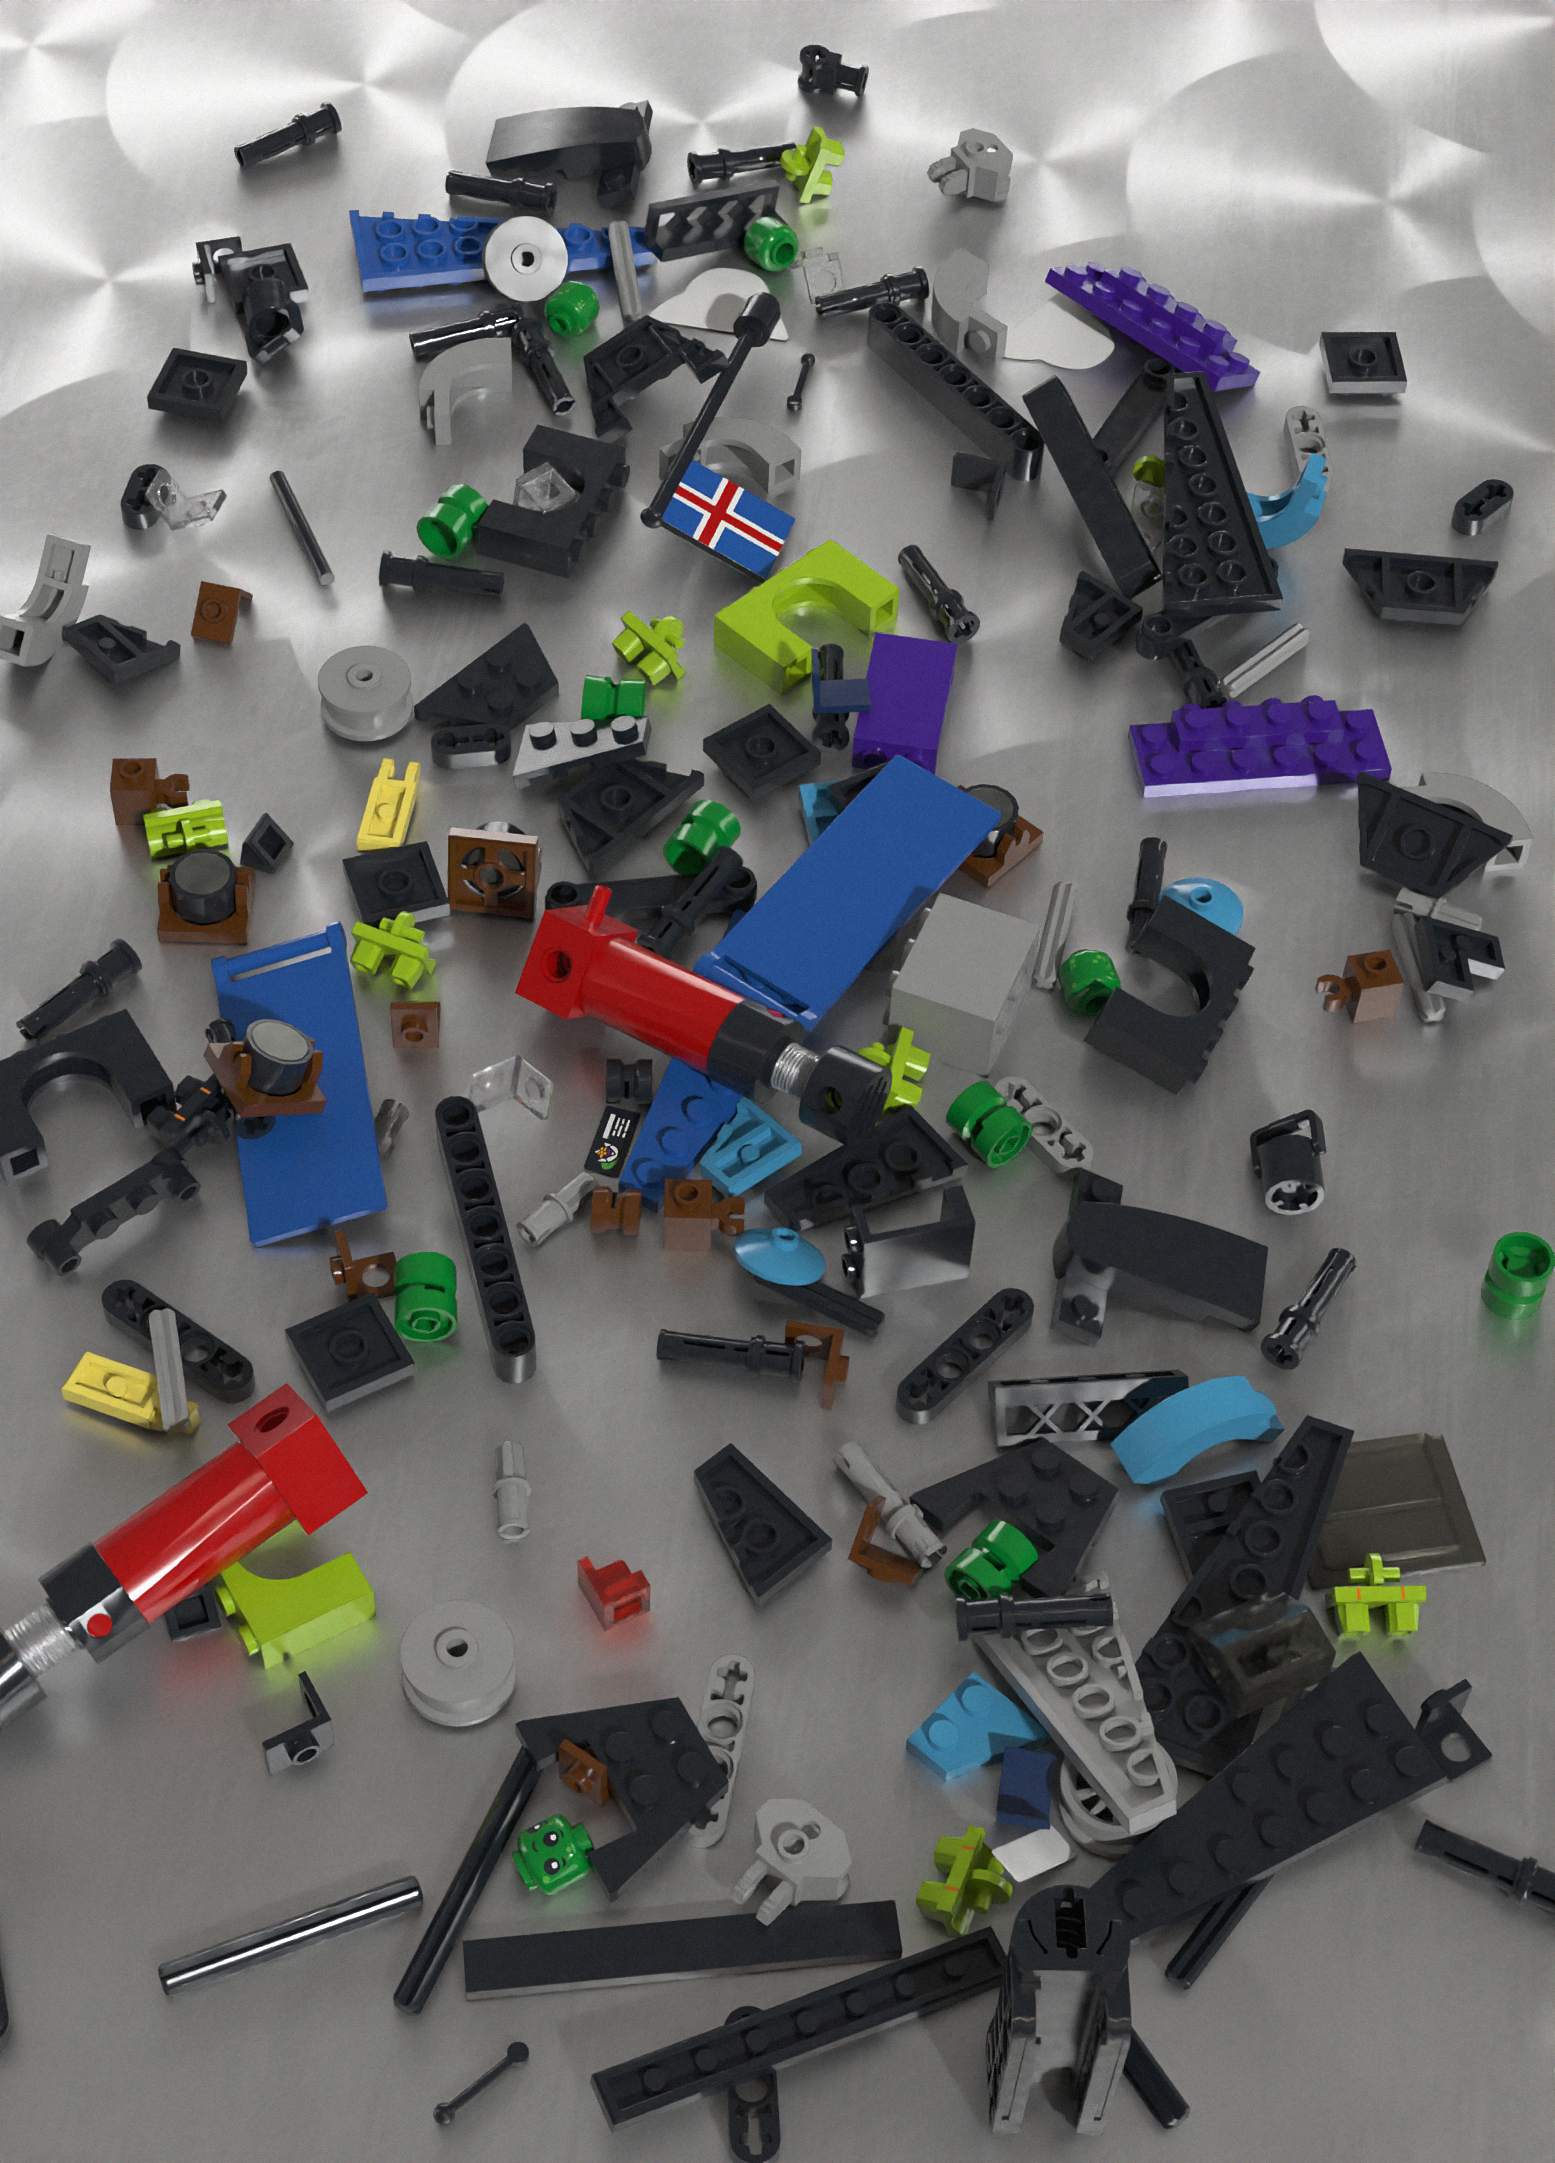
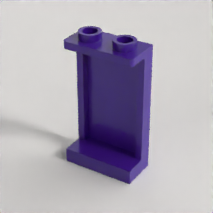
M876 632L866 676L869 683L871 711L859 712L852 751V766L854 768L869 770L891 761L896 755H901L935 775L950 685L953 683L957 644Z

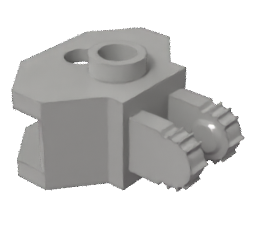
M971 128L960 132L958 145L951 148V155L930 165L926 173L932 182H935V184L939 183L940 191L946 196L962 192L967 198L975 196L997 202L1008 197L1011 179L1008 175L1011 170L1013 153L995 134ZM992 148L996 152H988L987 149Z
M769 1798L755 1813L754 1840L757 1850L755 1851L754 1864L736 1883L729 1897L742 1906L763 1883L768 1886L773 1892L762 1902L756 1918L766 1926L771 1924L789 1904L795 1908L801 1901L836 1902L850 1887L848 1871L852 1868V1859L845 1831L804 1799ZM811 1825L816 1826L819 1829L820 1834L817 1833Z

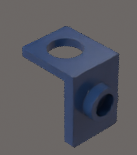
M817 648L811 649L814 714H845L848 712L871 711L868 679L820 681Z
M1008 1746L1004 1748L995 1815L996 1822L1050 1830L1051 1821L1049 1814L1057 1761L1056 1754Z

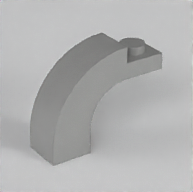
M960 248L945 259L935 274L931 306L932 325L939 338L956 353L965 346H968L996 363L1005 355L1008 326L973 305V303L987 294L990 264Z
M484 338L456 345L438 355L426 367L419 382L420 420H427L428 430L435 429L436 445H452L451 418L454 409L460 402L471 396L483 393H513L511 338Z
M715 417L692 459L708 469L726 468L743 472L753 478L767 493H771L800 479L801 449L779 430L751 419ZM694 421L683 425L682 439L660 448L659 478L662 481Z
M47 534L37 579L30 596L18 611L12 614H0V659L24 667L37 666L49 660L65 641V628L76 624L87 596L89 585L82 582L91 545L57 534Z
M1439 772L1421 773L1418 786L1400 787L1513 835L1514 838L1511 844L1482 866L1484 872L1525 867L1534 838L1520 811L1497 790L1465 776Z

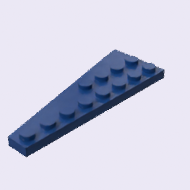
M350 210V225L363 292L384 291L396 288H418L427 285L487 280L482 266L483 245L492 229L506 219L458 216V218H450L449 221H440L437 218L431 217V214H418V219L394 218V212L383 211L382 217L359 216V210ZM570 223L568 229L555 228L561 235L567 249L568 265L566 273L591 269L603 270L614 267L608 227H602L601 231L582 226L581 223ZM629 226L635 266L658 263V258L643 243L645 227Z
M737 908L731 917L723 938L746 915V912ZM726 960L720 965L724 970L798 1015L806 1011L805 1008ZM671 1058L618 1182V1192L623 1193L628 1188L642 1189V1207L658 1214L664 1206L665 1179H686L716 1141L723 1125L729 1124L737 1114V1103L744 1096L710 1080L708 1075Z

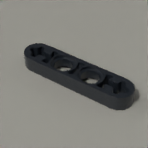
M119 1280L106 1287L101 1299L105 1318L117 1330L153 1354L151 1335L147 1332V1329L150 1327L149 1315L155 1309L162 1311L165 1308H169L175 1312L183 1374L186 1378L224 1403L236 1404L243 1402L254 1392L256 1382L252 1363L238 1351L137 1282ZM133 1300L135 1311L124 1304ZM120 1301V1302L124 1303L123 1305H121V1306L117 1309V1307H116V1303H117V1302ZM193 1346H203L210 1351L206 1358L197 1362L188 1361L183 1357L184 1352ZM219 1362H220L221 1370L217 1368ZM223 1373L231 1378L241 1374V1381L237 1382L231 1379L225 1384Z
M1015 1288L1003 1289L996 1293L901 1381L897 1390L895 1406L898 1415L910 1424L920 1425L930 1422L1029 1330L1034 1312L1032 1298L1026 1292ZM1004 1309L1009 1312L1015 1309L1020 1310V1316L1016 1313L1010 1314L1003 1321V1326L1001 1328L999 1324L1003 1319ZM982 1333L990 1336L994 1344L986 1349H978L969 1343L968 1338L973 1334ZM952 1362L959 1365L963 1373L956 1378H946L940 1375L936 1368L942 1363ZM929 1382L932 1387L927 1393L926 1404L920 1400L914 1404L910 1403V1396L915 1399L920 1398L927 1391Z

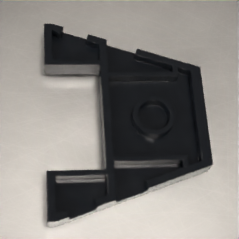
M645 315L583 356L588 390L591 393L593 405H591L592 415L597 427L595 428V434L598 440L612 444L633 430L628 419L618 406L636 398L641 391L656 381L668 377L673 370L682 364H686L700 384H703L730 366L725 354L718 349L712 351L706 348L704 342L696 338L692 340L681 336L679 330Z
M1043 1438L915 1492L909 1499L911 1505L916 1504L923 1512V1520L941 1533H944L978 1504L1002 1521L1014 1526L1026 1538L1048 1552L1021 1576V1590L1032 1598L1065 1596L1071 1582L1076 1581L1082 1570L1084 1558L1090 1547H1094L1119 1502V1488Z
M679 1697L533 1718L515 1723L516 1735L536 1771L559 1761L558 1747L565 1739L582 1750L587 1749L593 1758L607 1767V1785L633 1829V1832L587 1854L590 1868L609 1903L617 1900L626 1891V1886L641 1871L646 1872L659 1859V1854L678 1835L682 1837L728 1792L729 1781Z

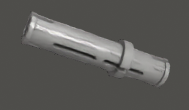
M851 1441L841 1447L838 1452L845 1459L837 1454L834 1456L833 1462L845 1473L868 1502L879 1495L887 1498L880 1516L886 1523L885 1529L893 1539H900L922 1568H930L937 1564L942 1557L936 1551L938 1550L941 1555H945L947 1546L940 1541L923 1521L924 1514L916 1504H909L896 1487L862 1449L858 1441Z

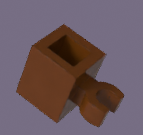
M156 758L113 759L110 795L116 825H144L143 815L149 814L151 809L161 808V804H166L173 809L188 806L187 792H183L190 791L188 775L173 774L165 779H160Z
M1388 949L1347 956L1342 978L1332 974L1320 976L1317 979L1315 991L1316 993H1333L1325 995L1322 1006L1324 1011H1337L1345 1004L1352 1022L1359 1023L1395 1017L1404 981L1391 951Z
M665 1179L663 1250L710 1251L711 1229L720 1230L728 1236H738L744 1232V1219H734L729 1216L733 1214L744 1215L745 1199L733 1196L723 1199L720 1203L712 1202V1180Z

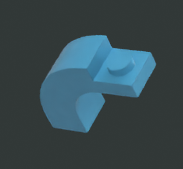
M1311 453L1296 484L1282 494L1260 496L1246 492L1266 549L1294 542L1314 526L1319 518L1327 494L1323 489L1328 477L1322 475L1327 458Z
M1226 1376L1196 1384L1163 1400L1131 1423L1110 1445L1133 1483L1164 1486L1191 1459L1217 1444L1234 1439L1273 1442L1285 1429L1275 1415L1276 1407L1273 1402L1263 1393L1254 1391L1245 1376Z

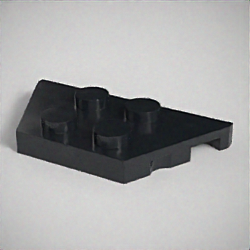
M1345 548L1342 564L1381 619L1462 625L1496 577L1499 566L1498 561Z
M523 623L414 706V718L422 722H427L429 716L450 720L451 727L493 723L504 726L510 732L559 694V684L529 625Z
M634 758L596 768L557 799V811L587 871L593 876L700 790L704 786V774L693 769L690 776L667 772V764L655 761L643 762Z
M1359 771L1357 775L1361 867L1439 900L1440 897L1444 898L1510 845L1514 838L1509 833Z

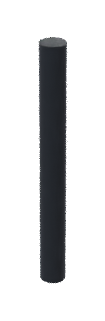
M275 471L270 475V481L319 583L324 586L330 585L335 579L334 574L284 472Z

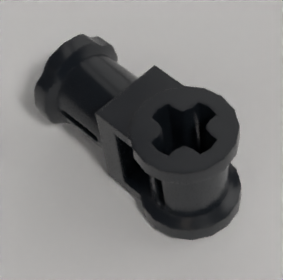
M813 44L802 48L799 57L802 64V72L798 75L797 80L800 89L808 93L822 92L833 95L835 89L840 88L855 92L856 96L862 97L869 74L868 66L856 67L841 63L842 54L830 52L821 45Z

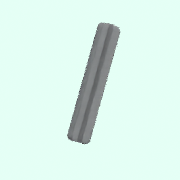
M623 220L619 222L613 221L608 226V235L621 316L625 322L638 321L642 317V307L629 226Z
M1301 623L1293 624L1219 679V691L1224 693L1229 699L1238 696L1307 645L1309 642L1308 637L1310 636L1308 628H1304Z
M1061 881L1054 885L1032 982L1037 988L1044 987L1047 990H1051L1056 986L1077 892L1076 887L1072 883L1065 884Z
M1410 912L1395 914L1392 918L1391 929L1420 1017L1426 1023L1431 1021L1438 1022L1443 1019V1013L1446 1008L1442 996L1429 993L1426 990L1414 925L1417 923L1416 918Z
M165 1308L162 1311L155 1309L149 1315L163 1429L168 1433L184 1432L190 1426L176 1316L175 1312L169 1308Z

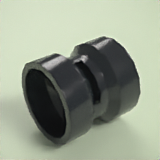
M607 1058L606 1104H620L624 1099H633L637 1104H652V1059H638L635 1063H625L621 1058Z

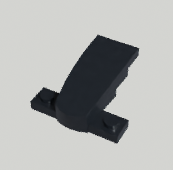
M645 100L637 103L628 102L617 108L568 107L499 118L495 121L485 164L491 175L524 167L529 178L563 169L567 179L572 180L602 171L596 195L601 208L633 201L636 198L640 173L648 164L652 154V144L648 134L653 110L649 101Z
M1083 1168L1077 1173L1073 1180L1068 1218L1058 1232L1053 1245L1052 1263L1055 1278L1058 1279L1050 1329L1093 1346L1102 1336L1108 1293L1148 1313L1157 1305H1161L1198 1323L1203 1321L1208 1315H1211L1248 1332H1251L1260 1324L1268 1256L1267 1246L1190 1219L1154 1210L1121 1205L1123 1185Z

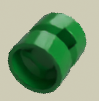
M453 484L441 495L437 504H434L418 521L416 527L418 537L423 545L433 554L445 559H454L478 533V523L489 506L485 499L470 486Z
M586 675L583 687L581 719L600 720L614 719L621 716H644L646 680L621 678L617 684H614L611 677Z
M712 800L698 801L663 846V855L670 867L679 875L701 873L722 845L730 848L733 846L741 833L740 824L734 814L722 804Z
M988 1081L974 1083L965 1089L954 1100L946 1115V1123L965 1142H971V1148L990 1167L995 1168L1005 1165L1015 1158L1029 1142L1033 1131L1031 1123L1014 1106H1007V1100Z
M1528 1232L1509 1233L1497 1241L1481 1285V1298L1486 1307L1498 1316L1515 1320L1530 1317L1538 1310L1555 1266V1255L1548 1243L1539 1236Z
M424 1251L411 1253L402 1257L395 1264L394 1294L396 1298L394 1303V1327L397 1333L405 1339L415 1342L440 1341L449 1337L456 1330V1266L453 1260L446 1255Z
M994 1520L972 1541L971 1548L963 1550L945 1568L944 1577L948 1587L955 1596L963 1594L966 1599L997 1598L999 1592L1012 1594L1013 1588L1020 1587L1021 1576L1039 1561V1557L1032 1543L1022 1532L1011 1524Z

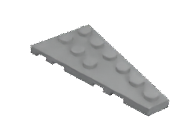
M1105 1568L1082 1577L1075 1582H1071L1065 1596L1110 1593ZM1112 1599L1113 1626L1110 1627L1087 1626L1016 1631L1015 1636H1011L1010 1639H1002L1000 1634L973 1636L975 1642L1129 1835L1177 1814L1176 1796L1162 1751H1159L1156 1742L1153 1722L1144 1703L1143 1690L1126 1635H1123L1118 1609L1114 1599Z

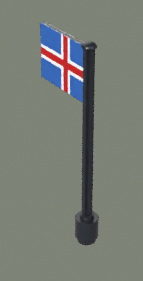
M758 292L750 296L743 305L733 325V331L738 341L727 359L730 366L719 374L652 502L640 515L641 521L646 527L656 529L661 526L761 584L767 579L794 524L795 518L692 459L752 347H761L768 342L780 319L781 312L778 300L766 292Z

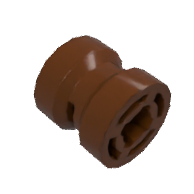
M595 1186L591 1207V1232L606 1233L613 1229L620 1230L623 1235L638 1236L642 1209V1189L628 1188L622 1193L613 1192L607 1186Z

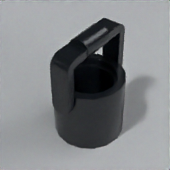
M263 278L250 283L245 288L242 295V303L249 330L245 334V340L249 356L262 365L299 338L304 331L300 309L296 302L292 300L290 290L285 283L278 279Z
M1307 1109L1271 1122L1269 1125L1257 1129L1251 1134L1250 1148L1253 1170L1256 1177L1262 1179L1264 1201L1267 1207L1276 1213L1285 1215H1298L1318 1207L1325 1197L1320 1155L1327 1152L1323 1122L1313 1110ZM1310 1126L1312 1139L1298 1134H1290Z

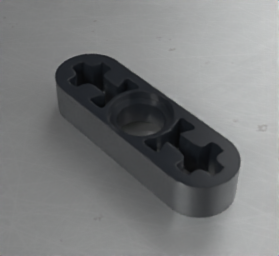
M754 2006L737 2008L729 2014L725 2024L763 2010ZM776 2071L759 2077L768 2088L766 2095L759 2101L748 2102L738 2096L735 2087L726 2090L729 2153L733 2163H776L778 2159L781 2136ZM759 2117V2138L761 2142L766 2144L762 2145L761 2154L753 2155L750 2154L749 2146L743 2143H746L748 2140V2118Z

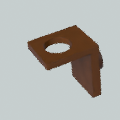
M201 581L191 636L231 644L240 600L252 601L253 594L239 588Z
M391 1002L390 1016L393 1048H439L440 1002Z
M344 1230L334 1232L337 1256L330 1257L329 1263L335 1286L343 1284L348 1302L371 1292L375 1294L377 1299L394 1296V1268L397 1263L394 1252L353 1261ZM372 1268H382L390 1274L388 1282L380 1287L366 1285L362 1277L366 1271Z
M787 1321L785 1343L795 1344L797 1342L796 1337L802 1335L813 1336L822 1342L818 1346L806 1345L805 1357L828 1360L823 1382L821 1408L831 1410L836 1384H846L850 1356L842 1355L844 1330Z
M879 1495L867 1504L848 1559L867 1567V1574L875 1579L888 1583L898 1580L907 1585H912L922 1576L924 1568L914 1561L871 1544L887 1499Z
M565 1739L558 1747L559 1779L575 1794L585 1796L602 1807L612 1795L607 1785V1767L593 1758L587 1749L582 1750Z

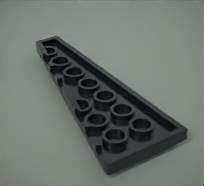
M1205 372L1167 374L1164 384L1162 615L1172 620L1279 611L1283 603V596Z
M1309 1415L1305 1417L1279 1454L1276 1463L1267 1476L1255 1488L1250 1496V1500L1241 1513L1229 1525L1224 1537L1213 1553L1208 1555L1175 1602L1170 1614L1159 1630L1142 1649L1140 1657L1135 1662V1667L1143 1690L1144 1703L1153 1722L1156 1741L1167 1751L1173 1763L1215 1777L1252 1744L1354 1435V1430Z
M1361 1651L1343 1662L1177 1810V1814L1164 1821L1093 1884L1090 1889L1105 1896L1121 1912L1128 1926L1131 1948L1443 1786L1447 1775Z

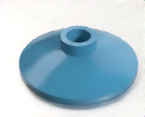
M1201 877L1184 878L1171 883L1160 894L1159 901L1165 894L1233 935L1239 931L1242 925L1244 911L1240 899L1229 887L1218 881Z
M784 1227L746 1230L736 1237L733 1245L734 1256L745 1269L760 1278L778 1284L793 1286L811 1284L823 1276L826 1268L825 1258L817 1247L800 1237L795 1231Z

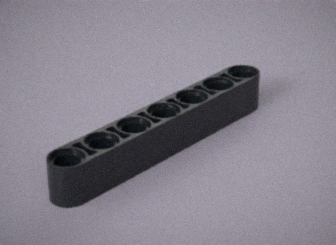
M880 302L873 305L869 310L867 345L985 454L992 459L1006 461L1007 474L1020 481H1031L1039 477L1042 470L1045 446L1039 431L903 309L890 302Z
M1054 374L1022 395V399L1112 577L1123 595L1131 600L1163 580V575L1071 396L1058 376Z
M450 1096L438 1103L435 1109L438 1149L494 1372L504 1382L519 1384L530 1379L536 1370L535 1332L477 1109L468 1098ZM501 1312H509L508 1314H499ZM519 1351V1353L511 1354L508 1352Z

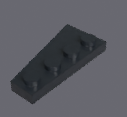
M909 1105L874 1126L862 1143L854 1148L842 1145L764 1192V1203L788 1229L798 1232L849 1215L854 1205L861 1204L864 1210L967 1176L968 1164Z

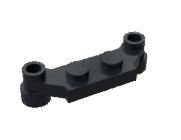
M167 1148L155 1155L150 1162L71 1208V1215L62 1225L56 1219H50L36 1226L28 1235L26 1243L40 1260H46L59 1276H65L73 1272L80 1265L82 1258L79 1252L85 1246L97 1239L101 1240L111 1236L121 1224L136 1215L149 1213L158 1205L159 1201L165 1198L174 1197L178 1203L190 1201L198 1194L201 1185L189 1172V1164L176 1148Z

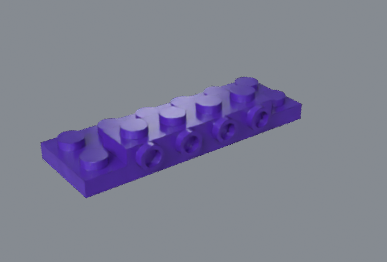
M1088 262L1087 265L1080 266L1067 264L1066 267L1050 268L1045 279L1047 284L1184 372L1204 371L1211 390L1220 391L1255 385L1260 371L1249 365L1250 360L1247 357L1233 352L1238 340L1232 337L1224 325L1213 320L1204 319L1198 312V309L1188 303L1177 302L1166 288L1147 283L1139 271L1127 266H1122L1121 269L1108 270L1094 262Z
M1317 695L1308 696L1297 703H1283L1280 699L1270 698L1263 701L1260 705L1242 706L1238 701H1228L1219 708L1202 709L1198 704L1191 703L1182 706L1177 711H1172L1170 723L1130 725L1128 740L1143 798L1357 783L1359 771L1380 780L1389 781L1392 771L1373 709L1338 711L1335 700L1323 701Z

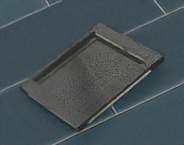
M1416 1433L1351 1442L1307 1574L1312 1591L1362 1584L1349 1583L1347 1572L1348 1568H1364L1367 1553H1379L1383 1567H1399L1400 1578L1485 1566L1487 1560L1443 1435L1430 1436L1427 1433ZM1277 1458L1273 1459V1466L1276 1463Z

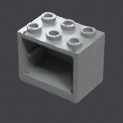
M939 893L932 909L925 907L921 914L917 928L919 933L917 939L910 938L905 946L901 960L903 966L900 972L893 970L889 977L885 995L891 997L883 1016V1024L888 1026L887 1045L896 1043L898 1032L903 1026L914 1031L911 1044L930 1053V1059L988 1078L1032 985L1041 925Z

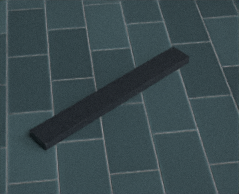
M895 1900L783 1910L768 1926L756 1918L757 1913L466 1940L463 1941L466 1999L476 2000L898 1959L902 1957V1944Z
M992 1926L596 2072L591 2075L590 2084L611 2133L1001 1986L1007 1956Z

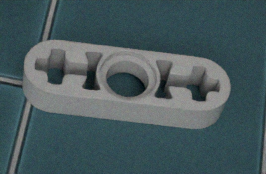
M1307 406L1293 407L1286 413L1283 433L1295 482L1299 479L1311 455L1302 452L1300 448H1311L1317 451L1315 454L1327 458L1322 475L1328 477L1323 491L1328 492L1331 488L1334 468L1320 415L1316 410ZM1302 425L1304 429H1307V432H1302Z
M1017 1076L1004 1077L995 1084L994 1088L1004 1098L1006 1096L1010 1098L1007 1101V1106H1014L1021 1114L1023 1111L1025 1113L1023 1116L1031 1125L1036 1122H1046L1053 1126L1055 1131L1049 1135H1039L1032 1131L1026 1146L1057 1177L1073 1182L1074 1177L1082 1168L1091 1172L1094 1157L1092 1144L1034 1086L1024 1078ZM1018 1097L1021 1098V1103H1019L1015 1099H1017ZM1065 1154L1070 1157L1068 1160L1064 1159ZM1077 1156H1079V1157H1080V1161L1078 1162V1161H1077L1076 1159H1074V1158L1077 1157Z

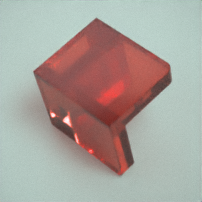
M588 1556L577 1560L578 1585L604 1631L650 1611L651 1586L642 1570L632 1574L623 1560H618L595 1570Z

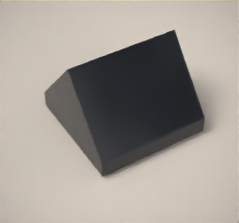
M268 813L260 817L242 843L240 864L273 874L294 843Z
M210 1581L164 1614L171 1642L222 1627Z

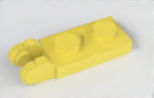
M383 759L378 777H374L356 841L357 852L374 853L403 846L417 796L421 771L420 763L410 762L406 769L404 781L393 780L395 776L394 760Z

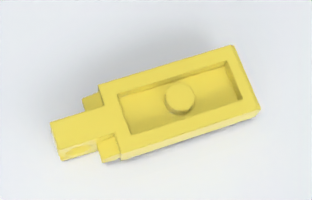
M88 1351L85 1352L61 1388L63 1399L150 1430L152 1428L156 1431H163L156 1375ZM187 1400L190 1426L184 1432H177L192 1435L201 1418L197 1409L198 1404Z

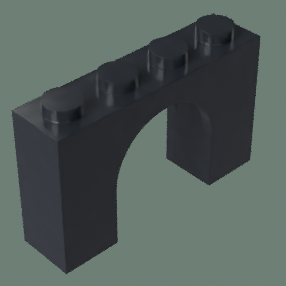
M537 424L523 448L524 479L564 489L577 496L578 499L567 507L552 511L532 510L493 499L478 523L479 555L569 579L576 564L581 565L587 552V545L591 538H597L605 513H611L619 488H625L627 485L630 466L626 464V447Z
M1164 894L1145 922L1132 948L1171 970L1186 983L1195 1000L1196 1014L1172 1016L1162 1013L1116 986L1100 1008L1083 1041L1178 1095L1188 1081L1195 1085L1204 1072L1208 1061L1202 1058L1205 1050L1211 1053L1222 1036L1224 1029L1218 1027L1221 1019L1226 1022L1235 1009L1239 998L1233 994L1236 988L1241 991L1251 977L1254 967L1248 963L1256 948Z
M127 1009L103 1016L90 1024L68 1033L59 1034L54 1039L27 1050L16 1052L12 1056L0 1061V1174L6 1185L50 1167L44 1138L28 1111L36 1097L55 1084L69 1080H87L103 1085L114 1094L135 1130L148 1124V1115L158 1105H164L177 1112L173 1083Z

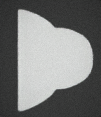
M714 268L699 274L688 284L685 293L666 300L655 308L649 316L665 323L734 333V322L746 300L758 292L769 293L765 282L753 273L739 269ZM780 318L770 338L786 341L788 339L787 330Z
M1059 292L1007 332L1005 355L1003 357L1018 360L1041 359L1057 367L1074 370L1088 369L1104 361L1114 350L1115 343L1109 330L1101 322L1092 318L1091 311Z

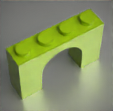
M829 539L819 547L809 550L805 556L790 566L779 570L775 576L760 586L753 587L746 595L731 605L723 607L714 615V646L779 695L784 696L811 677V649L813 647L778 621L780 616L797 608H823L836 613L870 637L897 618L900 588L832 539Z
M351 1552L343 1554L302 1575L289 1579L276 1580L259 1577L247 1571L238 1561L214 1578L218 1587L214 1588L213 1591L223 1614L226 1617L234 1614L240 1624V1627L236 1628V1634L247 1656L256 1653L265 1670L376 1616L373 1589Z

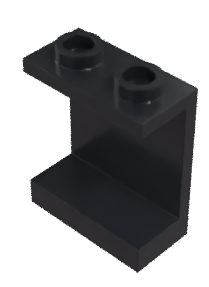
M963 1186L944 1188L940 1222L872 1235L861 1204L852 1206L850 1226L844 1227V1240L848 1253L842 1254L841 1262L847 1282L854 1281L859 1299L968 1278L976 1222Z

